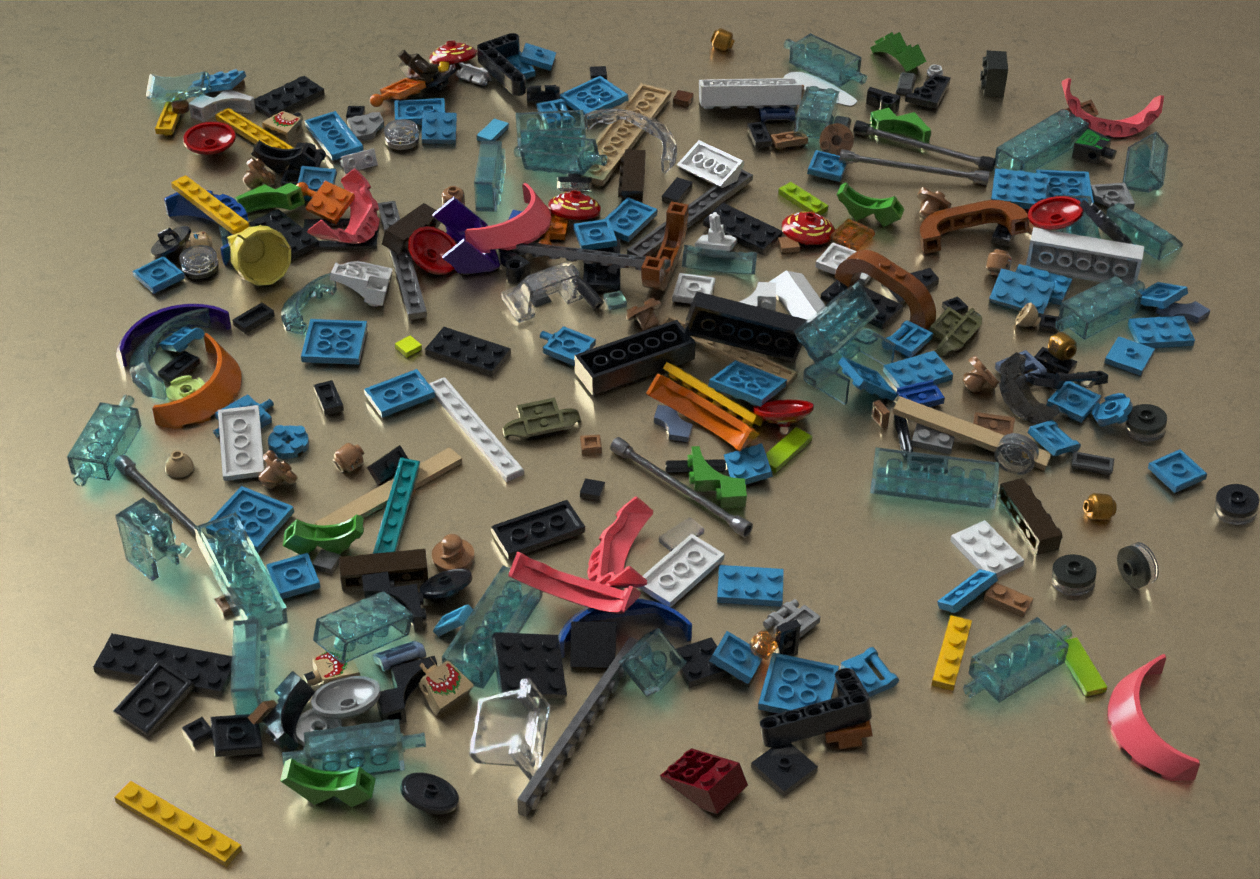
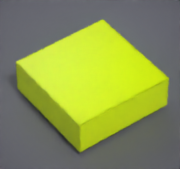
M410 335L396 342L395 349L408 358L421 351L422 344Z

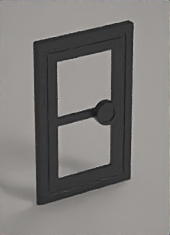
M350 218L340 219L337 224L325 219H304L303 229L308 231L309 228L320 220H323L327 225H339V228L343 229V225L349 224ZM379 227L375 235L364 243L351 244L337 241H319V245L313 250L377 249Z

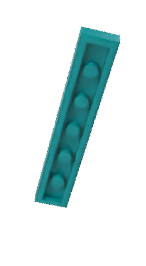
M400 458L373 554L397 551L419 472L420 461Z

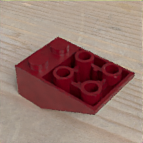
M693 748L686 751L682 757L674 764H671L660 775L662 780L699 808L718 814L748 786L739 762Z

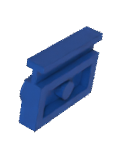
M933 380L899 387L896 391L899 396L927 407L944 404L945 400L937 385H934Z

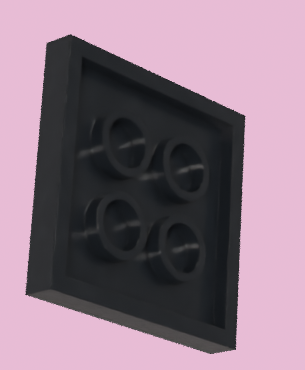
M493 633L492 644L500 697L565 699L567 690L558 635Z

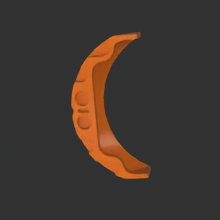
M207 333L204 335L206 351L217 355V365L214 373L201 388L192 394L173 402L154 405L152 410L156 425L180 429L183 428L182 425L195 422L204 423L211 420L210 416L214 415L215 412L233 403L234 398L238 396L242 386L240 367L237 361Z
M657 374L646 392L648 396L715 433L739 452L759 435L754 428L745 424L739 418L663 375Z

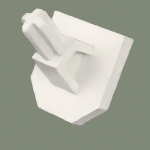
M714 212L709 215L710 229L708 235L701 236L695 242V248L716 252L731 251L737 244V238L725 235L724 225H721L720 215Z

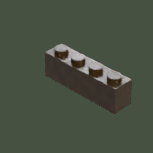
M625 149V156H621L618 198H621V203L626 198L643 203L646 150Z
M425 203L421 204L385 230L382 245L399 255L406 250L408 251L409 238L416 229L425 226L435 228L440 226L441 222L433 217V213L437 210Z
M1023 478L1001 483L998 499L1034 553L1039 555L1058 550L1063 537L1062 532L1052 521L1051 515L1045 511L1041 501L1036 498L1032 488L1027 485Z
M426 549L339 557L342 591L363 589L362 575L388 572L389 580H394V585L423 583L428 579Z

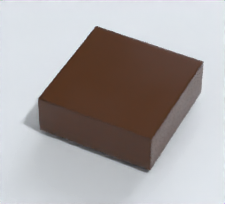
M678 90L673 98V104L689 107L694 98V93Z

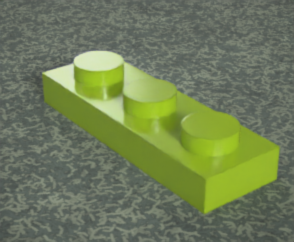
M792 182L778 189L780 196L804 211L814 212L819 215L828 211L829 205Z

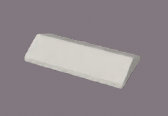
M699 140L677 166L720 188H724L738 180L744 166V161Z
M785 271L770 281L771 283H777L776 296L789 315L807 319V325H810V327L834 321V317L802 273Z

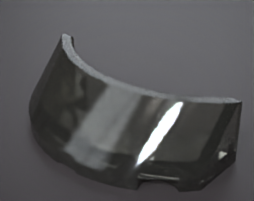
M1015 352L1001 364L999 370L1001 372L1000 392L1004 402L1015 415L1033 424H1040L1051 420L1058 421L1068 417L1067 413L1062 411L1058 405L1054 404L1052 407H1048L1044 403H1040L1033 396L1026 381V358L1023 355Z

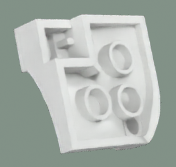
M351 261L341 265L336 262L331 271L330 280L352 288L365 298L364 302L370 306L378 307L379 305L383 306L393 268L361 261Z

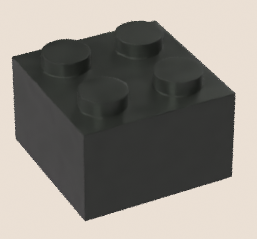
M987 50L986 57L982 59L983 71L980 72L981 90L984 91L985 97H1004L1008 75L1007 52Z

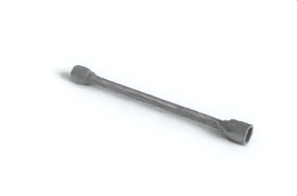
M841 149L839 163L843 164L862 162L900 169L906 168V170L968 178L973 180V183L987 185L989 179V171L959 172V170H948L946 168L926 167V165L906 164V162H893V160L873 159V157L869 158L866 156L860 157L855 152Z
M617 437L611 443L610 450L625 459L631 458L703 507L727 521L729 527L743 538L747 537L752 531L753 524L738 515L729 514L673 476L667 474L634 452L633 447L622 438Z
M120 455L116 458L114 462L115 468L124 476L129 475L135 479L203 542L208 549L207 553L216 562L221 563L229 557L230 550L219 540L214 541L209 538L171 501L159 492L135 468L136 463L127 455Z

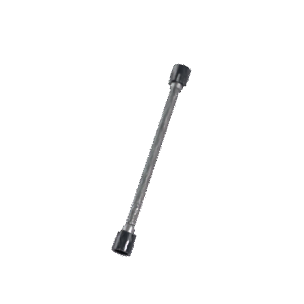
M857 120L853 128V133L864 136L875 135L964 161H970L978 165V168L990 172L995 167L996 158L988 156L973 157L929 143L919 142L911 138L871 127V124Z

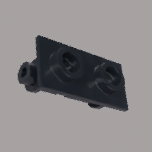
M541 85L526 87L527 102L538 103L560 99V86L545 85V91H541Z

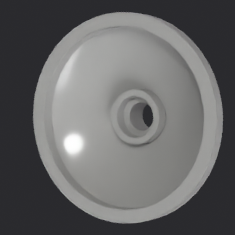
M349 676L333 680L320 687L313 694L311 704L313 710L325 718L350 719L372 708L380 698L381 690L378 682L372 678Z

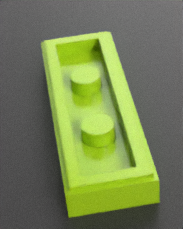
M797 427L794 428L766 453L771 471L777 473L812 441V435Z
M1076 637L1057 642L1056 648L1085 697L1105 693L1107 685L1079 639Z

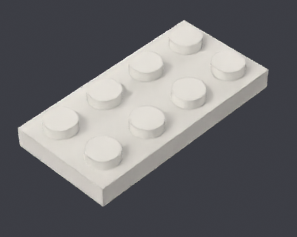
M259 406L218 410L223 480L230 481L258 477L265 469L262 457L263 445Z
M690 534L643 575L647 580V585L639 587V589L662 604L672 607L724 560L725 554L695 535Z

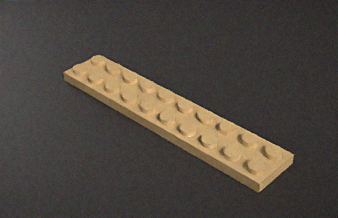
M641 83L571 173H581L582 177H592L593 184L604 186L620 165L621 156H625V149L633 148L670 99L671 91Z

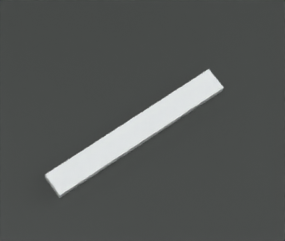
M445 377L429 383L435 391V398L506 482L524 475V469Z

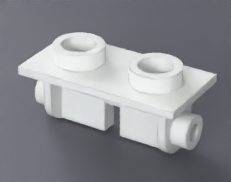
M459 62L461 70H458L456 73L459 79L470 81L471 77H473L471 82L481 86L486 85L488 81H492L489 72L485 68H477L469 63Z
M374 148L342 156V160H340L345 174L354 168L361 170L378 165Z

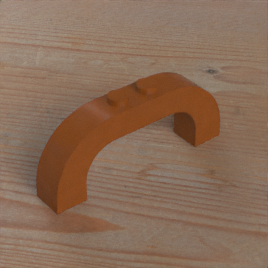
M987 200L943 209L929 215L920 226L921 249L924 254L941 251V235L944 233L988 223L1004 225L1008 228L1011 235L1029 232L1028 214L1017 204L1002 200Z
M671 201L666 212L665 234L656 258L646 256L641 267L642 285L644 287L662 291L666 289L682 252L687 230L689 204ZM665 259L671 260L670 268L664 270Z
M859 250L838 266L834 278L848 287L860 279L861 273H865L901 296L910 309V322L929 330L930 326L936 321L935 303L924 284L883 255L871 250Z

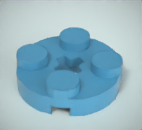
M1116 393L1105 397L1103 403H1096L1092 409V415L1097 424L1103 427L1127 421V415L1132 411L1133 404L1125 394Z
M277 425L268 437V446L278 458L293 459L298 457V453L302 451L305 453L307 451L309 438L303 426Z

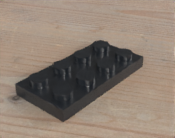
M301 76L254 99L255 109L267 118H270L281 111L290 112L325 95L324 88L306 76Z
M1083 200L1079 204L1092 221L1113 241L1132 243V240L1122 232L1123 230L1093 202L1089 204Z
M725 203L719 205L711 213L716 212L720 215L721 225H724L725 235L737 238L738 243L762 255L778 241V237H782L783 231ZM708 215V216L703 220V226H705V227H707V228L710 229V222H709V215Z
M279 209L249 222V227L268 226L282 233L290 245L291 260L315 249L319 245V240L308 234L305 229Z
M617 239V246L594 250L620 254V239ZM594 262L593 264L584 263L583 280H587L595 291H620V268L617 264L603 266L600 265L601 262Z
M836 280L821 293L820 297L821 300L881 330L900 315L904 307L856 282L848 287L839 280Z
M443 327L425 348V355L493 377L511 355V348Z
M564 500L492 525L491 532L509 560L514 558L517 552L526 554L585 533V525L569 501Z

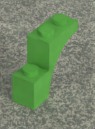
M891 32L884 36V38L882 37L874 41L876 45L870 47L872 53L885 52L892 55L900 62L906 72L927 62L919 45L917 44L912 47L910 44L907 46L900 32L896 34Z
M890 108L871 112V127L893 134L905 135L919 142H930L931 129L915 112L896 116Z
M847 182L840 185L837 192L839 201L844 204L848 213L856 221L874 214L876 220L884 227L900 220L904 212V207L895 196L884 199L870 198L856 192Z
M292 183L277 189L264 184L235 197L237 203L244 207L246 213L267 208L292 210L305 204L301 188Z
M692 446L691 455H687L688 467H692V472H689V482L694 485V491H716V500H720L721 508L746 507L747 492L745 478H733L717 472L705 461L700 446Z
M356 514L351 519L334 525H314L296 519L285 530L283 546L300 555L314 551L317 546L326 551L341 554L350 547L352 542L362 536L364 532V518Z
M291 758L285 761L280 781L314 805L336 796L352 808L372 798L376 778L361 767L345 771H323L302 765Z

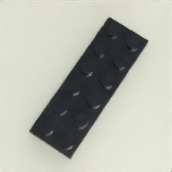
M111 633L93 668L95 673L141 681L154 665L161 660L194 682L195 687L191 691L222 697L238 665V658Z

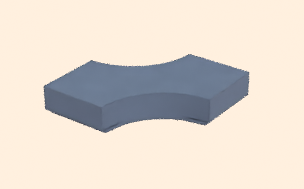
M1196 301L1188 304L1174 302L1168 308L1156 309V312L1163 317L1184 316L1186 320L1195 323L1200 322L1210 314L1208 308Z
M658 405L654 415V423L668 431L670 440L689 442L693 424L683 421L678 416L677 411L669 406Z

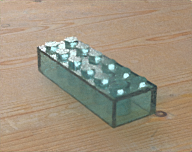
M1061 109L998 146L995 155V165L1001 169L1021 170L1032 173L1074 148V143L1088 129L1089 123L1080 117H1076L1068 110Z
M858 281L833 298L797 328L794 333L798 341L807 350L809 357L816 364L837 351L879 312Z
M876 447L870 493L995 509L998 493L999 462Z
M236 512L196 526L197 544L246 639L288 623L287 607Z
M504 565L442 655V664L446 661L451 662L474 686L484 689L496 670L492 644L493 633H519L543 597L542 591L509 577L511 568Z

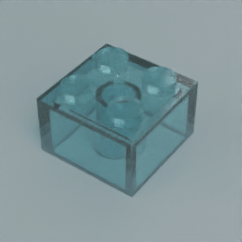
M659 628L643 635L618 661L646 697L661 691L687 663Z

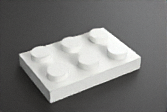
M832 243L818 258L815 267L835 275L840 263L857 251ZM861 273V277L856 283L865 286L871 277Z
M985 520L951 535L950 541L978 570L994 572L997 578L1024 565V559Z

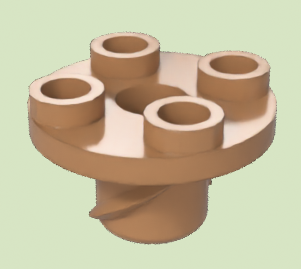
M835 123L828 125L820 135V148L823 152L840 156L841 149L851 151L854 144L853 134L843 124Z
M249 158L247 160L250 170L246 171L243 181L250 189L260 187L263 183L269 187L275 184L276 176L271 171L268 172L266 170L265 164L261 159Z
M921 187L917 194L918 199L921 201L919 214L925 219L937 211L951 208L952 204L945 199V195L942 192L936 191L934 193Z
M654 298L645 301L644 306L640 308L634 306L628 309V314L625 317L627 321L637 319L643 331L657 327L659 322L654 310L660 307L661 303L659 300L656 301Z
M976 356L971 357L968 361L975 368L963 375L964 378L962 380L966 388L971 392H980L982 386L988 382L995 389L1000 382Z
M269 449L262 456L267 464L258 478L266 488L273 489L278 483L284 481L294 484L298 479L297 475L291 471L292 467L284 460L280 462L278 456Z
M449 534L444 536L442 541L433 548L432 562L440 573L456 568L469 570L474 561V549L469 542L461 539L460 536Z

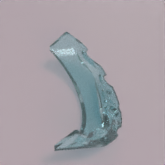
M208 308L186 312L168 320L137 346L131 356L129 370L133 383L141 389L144 395L163 400L167 398L164 380L156 375L149 362L159 348V343L167 335L175 333L182 327L192 328L200 326L209 328L211 320Z

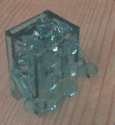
M144 497L115 515L126 560L151 581L159 577L157 561L166 556L175 565H178L180 563L178 554L183 558H187L193 550L184 542L180 545L175 543L176 535L172 529L171 524H173L171 517L167 513L161 512L155 503H150Z

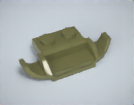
M948 307L928 330L941 340L935 352L940 357H943L948 352L961 349L981 327L982 316L974 308H971L962 316L951 307Z
M554 397L517 405L516 410L519 418L508 422L502 430L505 438L509 436L528 438L567 430L576 422L580 423L582 421L576 409L567 408L559 410Z

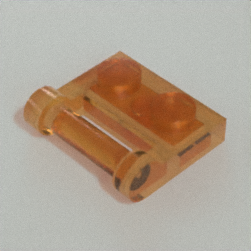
M847 219L829 236V242L859 251V248L867 240H871L875 236V232L865 225ZM859 234H863L855 243L851 242Z

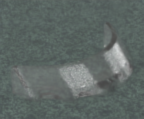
M601 109L585 114V125L588 130L600 122L611 124L620 119L629 121L662 140L661 170L664 174L675 165L677 160L676 140L671 131L655 118L625 109Z

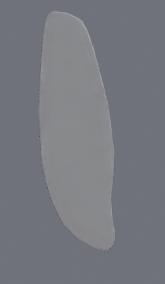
M790 72L784 76V78H798L800 83L804 85V90L823 99L852 106L857 102L854 97L814 75L803 72Z

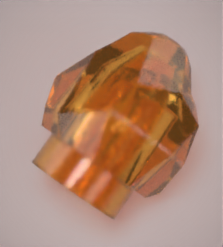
M767 631L758 632L751 638L749 644L752 653L764 660H768L778 647L776 639Z

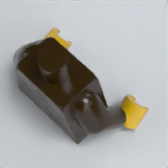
M402 50L397 56L402 61L399 69L405 76L425 81V84H428L438 71L444 73L449 70L448 62H440L439 66L437 64H429L419 54H408L406 50Z

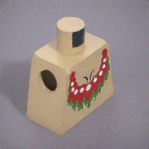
M281 111L263 121L262 126L264 130L291 145L302 134L303 116L299 112L292 115Z
M345 642L315 656L312 659L314 671L303 674L304 680L310 686L320 683L321 687L336 679L360 676V672Z
M429 657L419 665L426 674L421 679L419 687L435 716L467 696L474 687L473 683L449 661L437 667L431 657Z

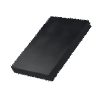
M159 660L113 712L132 727L150 737L195 687V684Z

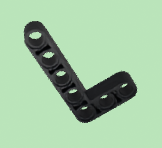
M509 33L478 44V63L510 93L515 96L524 95L526 93V77L506 59L520 52L519 35Z
M843 668L835 673L839 697L763 718L760 721L763 744L770 748L778 747L869 721L872 718L869 694L855 671L850 668Z

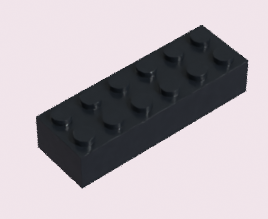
M696 291L686 317L685 334L795 362L807 336V319Z
M674 320L574 355L575 373L589 392L595 395L663 371L666 362L677 366L694 360L696 342L690 335L685 334V329L678 320Z

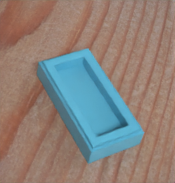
M494 118L476 135L477 141L492 145L509 128V123Z
M468 604L442 616L433 632L439 637L464 625L474 609Z

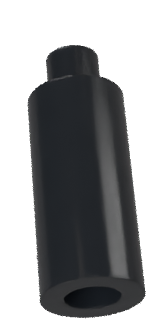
M580 277L574 279L576 283L575 288L594 311L599 309L604 304V301L587 280H582Z

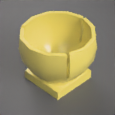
M268 226L248 227L240 233L227 237L231 249L232 265L242 279L253 285L261 286L275 283L285 275L291 264V248L282 233Z

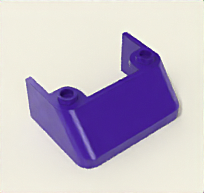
M455 197L451 198L433 213V217L445 225L446 233L457 242V245L442 257L459 274L491 272L500 267L496 249H491L490 253H482L466 241L465 230L487 227L488 225L485 221Z

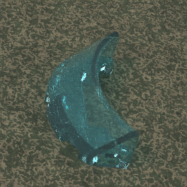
M207 71L173 77L150 74L146 97L153 102H174L203 96L212 89Z
M684 245L682 267L721 273L755 275L757 252H731Z
M331 273L312 280L286 300L281 310V319L286 331L301 335L306 332L307 323L303 322V316L300 312L311 297L320 299L325 292H329V295H334L337 291L336 281L330 280Z

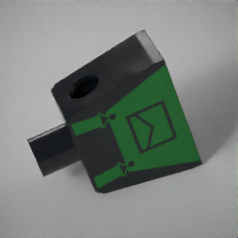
M1088 128L1074 143L1072 158L1099 164L1104 158L1114 160L1117 151L1110 148V138Z

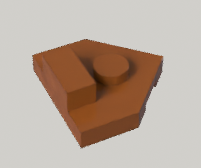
M870 720L825 733L826 743L838 742L839 749L862 746L861 738L873 736Z

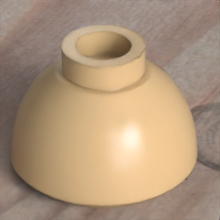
M1027 303L1017 315L1015 322L1016 325L1021 327L1033 326L1035 328L1041 321V318L1038 317V310L1035 305Z
M180 450L173 451L165 463L166 473L175 478L187 476L194 469V463L190 456Z

